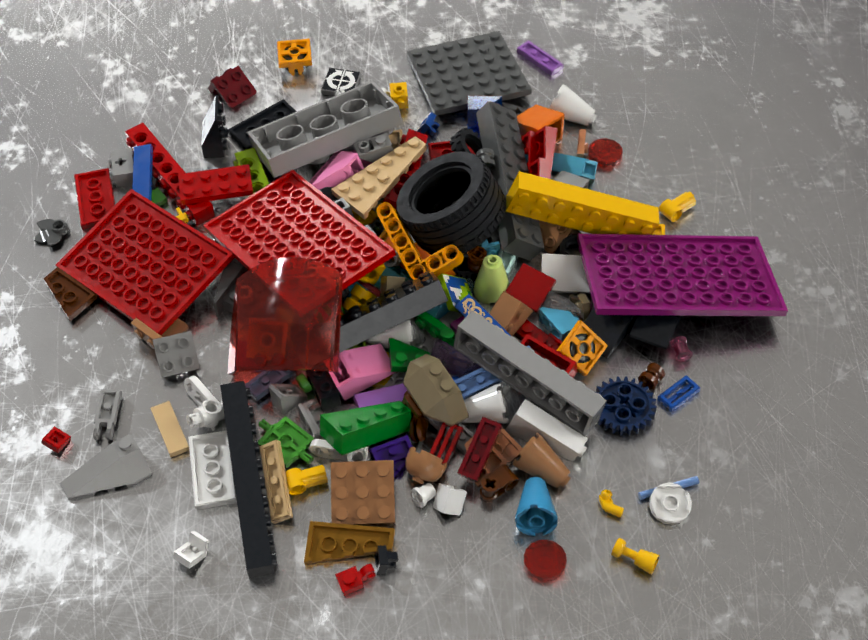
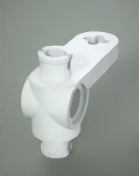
M196 376L186 378L184 380L185 390L199 406L193 410V414L187 415L188 425L190 427L198 425L201 428L217 426L219 421L224 419L223 402L220 403Z
M313 439L309 447V451L318 457L343 462L369 461L370 458L369 446L345 455H341L326 440Z

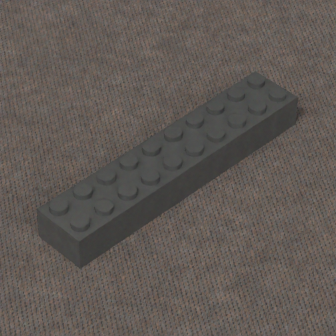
M489 100L476 112L482 147L490 148L494 151L496 169L491 173L506 198L518 172L528 173V167L516 112ZM505 209L504 217L498 226L502 251L531 261L545 249L539 220L508 213Z

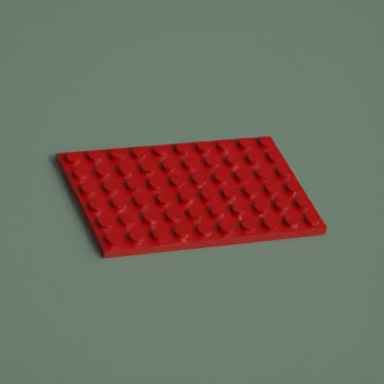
M294 170L289 171L203 225L205 231L221 246L231 251L243 266L300 318L396 256L395 249Z

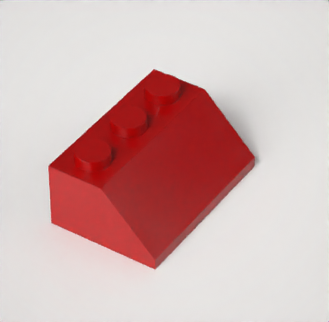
M526 334L521 341V344L524 346L529 345L536 354L548 359L554 366L566 371L572 378L578 373L577 363L534 337Z

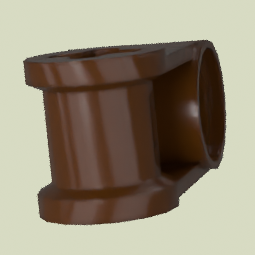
M503 464L482 479L479 496L486 502H492L504 493L512 490L519 483V478L506 464Z

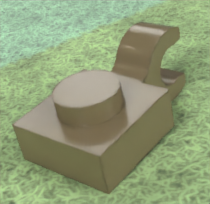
M582 292L577 297L570 294V303L575 305L577 314H580L582 319L586 320L591 312L590 301L587 296Z

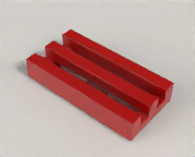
M446 423L442 424L430 450L431 454H436L445 431L449 427L437 454V457L440 459L454 429L457 431L441 464L449 463L463 432V427L456 424L453 426L446 425Z

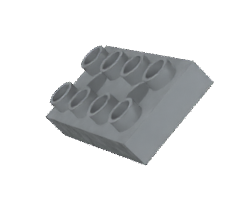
M371 81L247 133L252 148H255L258 157L275 178L281 177L291 170L297 173L299 167L309 163L322 164L329 160L330 154L342 149L344 151L355 150L354 143L387 133L389 136L392 134L393 128L402 125L403 121L399 106L374 81Z

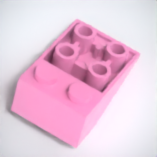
M341 151L312 185L318 190L325 187L334 188L364 169L358 154Z
M381 343L344 350L323 361L344 400L396 373L391 372L390 358Z

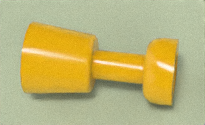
M618 538L611 554L616 558L625 555L635 560L634 565L650 575L655 570L660 557L658 554L643 549L636 552L626 547V541Z

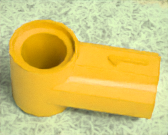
M690 191L684 192L673 200H664L659 206V211L671 222H675L681 217L683 212L696 205V200Z
M323 465L304 470L291 468L286 471L290 495H300L307 488L328 483Z

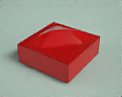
M54 426L42 439L41 444L59 453L71 441V436Z

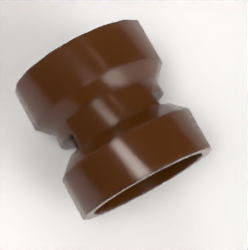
M477 246L468 251L467 266L471 271L479 272L482 262L487 256L484 248Z
M650 363L646 367V371L640 374L638 381L643 382V387L648 386L649 390H654L658 385V381L665 377V371L657 363Z

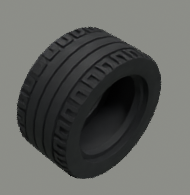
M452 152L432 159L422 165L408 178L399 192L396 210L400 220L419 247L432 255L448 245H455L463 254L483 243L498 228L504 217L506 198L482 158L469 152ZM457 252L452 253L450 257L456 256Z

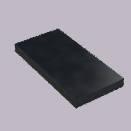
M283 99L228 129V134L244 150L252 148L248 131L297 111Z

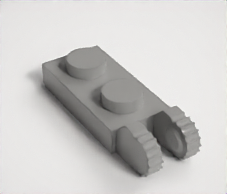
M100 390L94 419V440L100 439L101 427H107L106 439H113L122 396L121 390Z

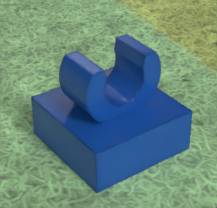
M430 112L421 123L417 132L424 134L427 131L429 135L433 136L440 126L439 123L434 121L436 115Z

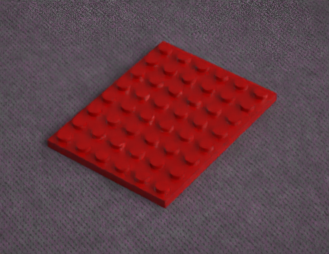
M130 189L55 266L93 291L97 297L132 321L137 318L159 335H162L235 257L228 249L133 189Z

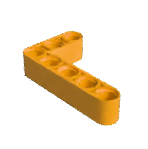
M387 202L378 205L377 215L409 276L413 280L418 279L417 275L419 272H433L437 277L454 269L463 262L464 256L455 245H448L423 260L393 206ZM390 210L389 215L384 216L385 212ZM399 225L396 231H392L393 227ZM403 241H407L405 246L400 247ZM457 252L453 259H449L452 253ZM415 256L414 261L409 263L410 257ZM440 262L439 267L433 269L434 264Z

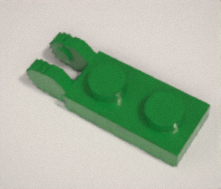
M427 312L415 316V324L420 329L424 328L432 337L442 340L445 347L449 349L454 347L455 333L453 330Z

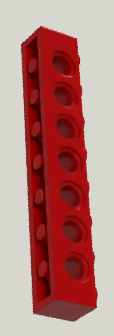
M144 123L125 131L127 137L125 142L129 148L132 147L133 151L135 146L152 145V176L154 179H158L162 189L167 190L171 200L174 199L180 210L187 214L189 221H193L198 226L215 217L213 205L210 201L181 205L178 174H183L185 171Z

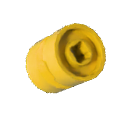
M355 283L350 292L351 297L346 298L342 307L347 310L356 305L360 307L366 304L368 299L377 296Z

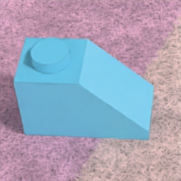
M546 307L539 309V321L549 333L561 341L579 321L570 311Z

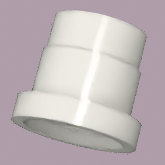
M431 483L422 485L419 488L415 487L410 492L412 500L420 508L426 506L427 502L436 496V490Z

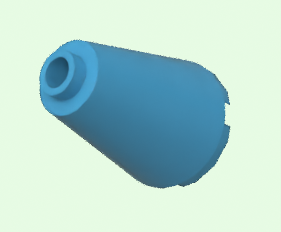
M531 477L526 480L515 515L516 527L522 533L530 536H535V533L546 535L557 527L558 516L546 482L540 477Z

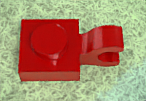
M371 563L363 566L359 571L354 566L335 574L344 596L364 588V581L376 577Z

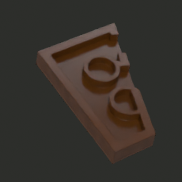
M58 267L44 278L46 285L70 322L98 298L93 291Z

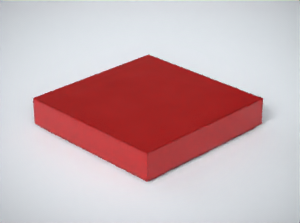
M523 263L505 292L538 313L556 284V279Z

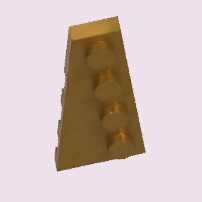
M310 521L304 564L373 555L376 553L377 546L386 545L387 551L393 552L395 528Z

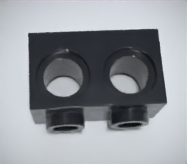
M322 363L306 369L307 380L313 389L312 393L323 413L341 406L340 393L325 364Z

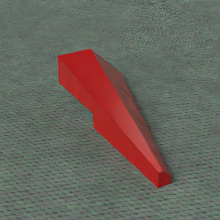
M544 126L537 132L529 131L522 136V141L526 144L524 153L528 155L527 167L529 174L551 179L558 128Z

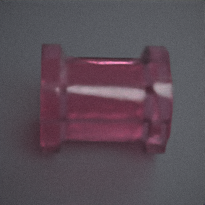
M679 336L671 340V348L676 353L675 359L677 362H685L692 358L693 354L688 349L686 337Z

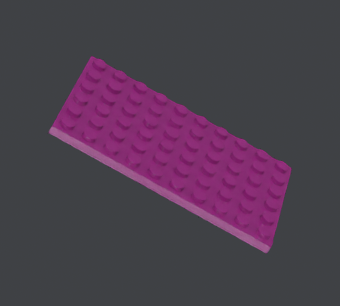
M578 234L577 236L596 315L774 317L787 315L788 309L757 236Z

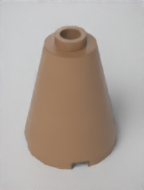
M536 433V436H533L519 452L521 457L518 460L515 459L512 463L516 468L534 477H540L546 483L556 488H559L560 485L564 488L571 479L568 476L570 474L568 468L539 433Z

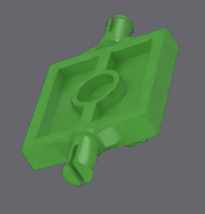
M285 416L273 425H270L265 419L259 422L258 426L266 431L264 436L258 440L259 446L276 439L279 440L286 469L299 458L308 465L313 462L314 457L306 451L309 449L314 437Z

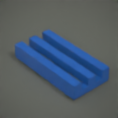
M686 375L661 393L657 400L659 402L662 401L663 406L668 407L672 413L700 392V387ZM688 383L687 386H685L683 389H680L678 392H676L675 395L667 399L669 395L678 390L684 384Z

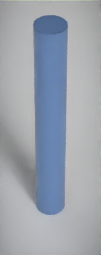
M694 476L673 483L686 488L699 484V478ZM657 487L638 492L639 499L650 498L652 492Z

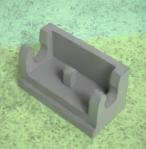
M312 399L303 404H298L299 416L309 434L314 439L325 440L320 435V414L324 413L320 405L317 404V400Z

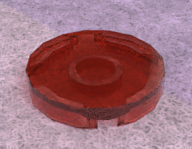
M608 138L595 140L588 148L589 160L598 162L597 166L599 167L615 166L622 159V147L616 141Z
M538 540L531 543L527 547L523 558L524 568L527 573L542 582L553 581L559 578L567 564L565 551L559 544L551 540Z

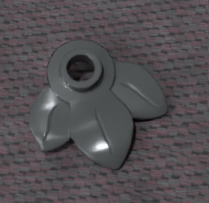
M61 219L41 220L37 222L41 231L33 239L38 243L47 242L49 246L55 245L68 232V224Z

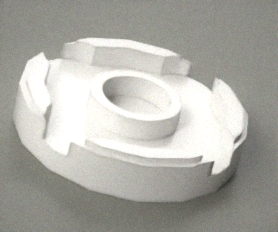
M668 482L654 489L649 499V507L651 513L658 521L663 524L675 525L680 524L688 517L692 508V500L690 494L682 486Z

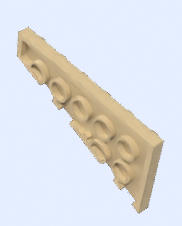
M416 136L332 188V195L338 199L343 198L351 206V209L365 220L369 216V211L378 206L377 202L381 198L386 197L400 181V176L403 173L406 174L409 166L416 162L427 150L426 143Z

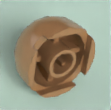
M411 447L406 457V469L413 476L412 481L423 485L424 482L433 483L438 481L444 474L448 464H441L442 459L424 450L417 453L415 452L416 448Z

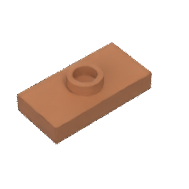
M586 129L579 130L577 157L584 158V153H588L589 143H585Z

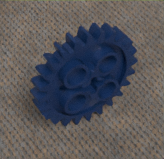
M617 376L615 382L611 378H609L608 384L603 381L602 386H597L595 392L607 400L598 425L605 424L604 430L612 428V434L618 430L620 436H622L623 431H626L628 436H630L632 430L638 434L639 428L645 430L646 425L650 426L651 421L655 418L657 406H655L656 399H653L654 393H648V386L642 388V381L636 384L635 378L630 382L626 376L624 381H621L619 376Z

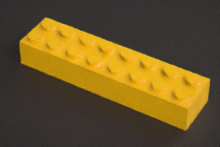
M520 171L506 195V212L591 234L652 235L659 225L658 207Z

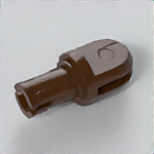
M413 414L411 418L409 432L410 438L414 443H418V441L423 442L426 439V430L429 423L423 415L416 418Z

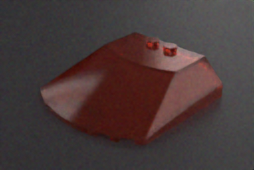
M302 257L270 260L242 274L236 280L229 344L228 374L237 375V372L316 370L338 373L343 274L325 263Z

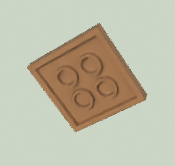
M394 460L331 462L332 523L350 525L395 524Z

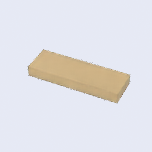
M170 401L151 407V412L170 457L189 451L188 443Z

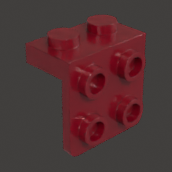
M239 66L233 69L229 68L220 77H214L208 87L211 94L217 91L230 109L235 108L257 93Z

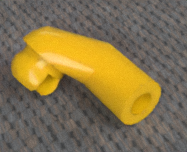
M606 489L601 491L599 502L603 511L621 518L624 508L613 503L611 491Z

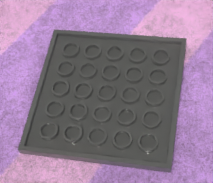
M500 31L406 51L412 69L436 116L482 106L489 100L495 103L532 94L529 83Z

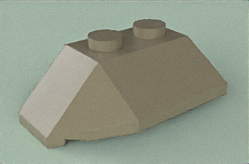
M425 354L409 363L403 385L424 416L446 423L449 426L469 418L460 389L438 358Z

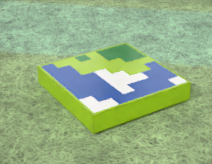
M440 274L437 278L447 296V308L450 311L458 312L455 309V305L468 294L472 296L467 280L461 277Z

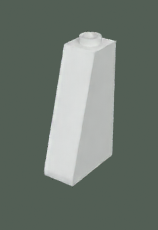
M526 399L505 429L507 433L527 442L533 436L535 437L536 433H539L558 456L571 462L577 456L581 458L587 449L584 445L588 438Z

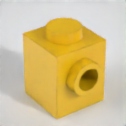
M406 82L390 83V98L399 106V109L408 108Z

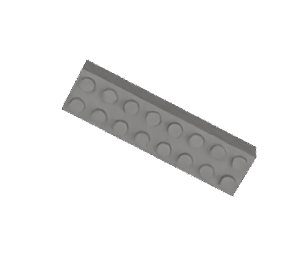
M471 311L458 325L453 347L583 436L586 437L597 424L607 401L599 393L593 392L584 383L575 380L566 371L560 370L548 359L542 358L533 349L524 346L515 337L509 336L500 327L493 325L482 315Z

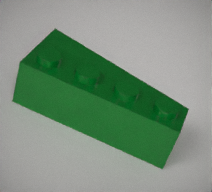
M401 401L320 414V435L341 455H345L408 432L411 422V410Z

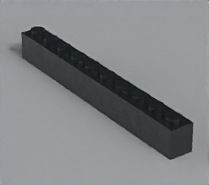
M244 381L220 385L247 573L249 578L275 574L274 566L278 565L276 552H271V546L275 544L273 533H268V527L272 525L270 514L265 513V508L269 506L267 495L262 494V489L266 487L264 476L260 477L259 471L263 470L261 458H257L256 455L257 452H260L258 440H254L253 436L257 434L255 422L251 423L254 411L253 405L248 404V400H252L250 388H246Z

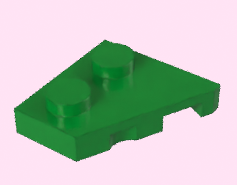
M389 338L388 347L391 372H407L411 361L425 354L430 355L425 350Z

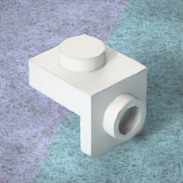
M192 531L188 542L174 551L173 559L190 569L206 557L209 540Z

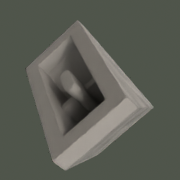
M270 384L269 386L271 401L283 415L308 398L296 384Z

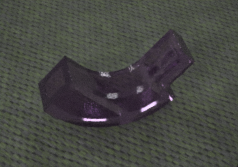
M441 339L435 341L431 356L438 358L449 374L461 378L482 368Z

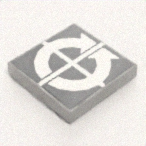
M329 67L321 88V94L335 96L338 90L343 89L346 92L358 87L361 72Z

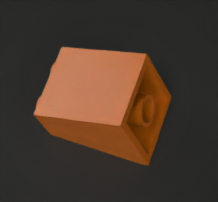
M539 105L528 108L517 116L521 139L529 131L537 132L544 126L558 128L556 143L563 139L565 115L562 112Z

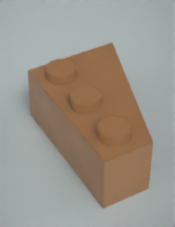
M503 291L489 314L513 336L532 314L533 310Z

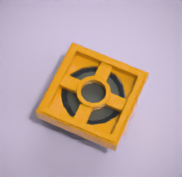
M310 39L277 41L279 68H285L294 76L295 72L302 75L307 66L312 65Z
M579 320L563 339L562 344L556 351L574 360L577 363L578 372L582 376H587L608 345L582 320Z

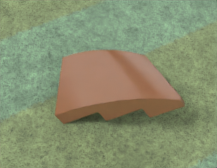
M503 427L478 482H475L478 488L481 486V481L485 476L503 464L509 466L515 459L520 457L519 452L523 448ZM473 437L464 444L466 452L470 446Z

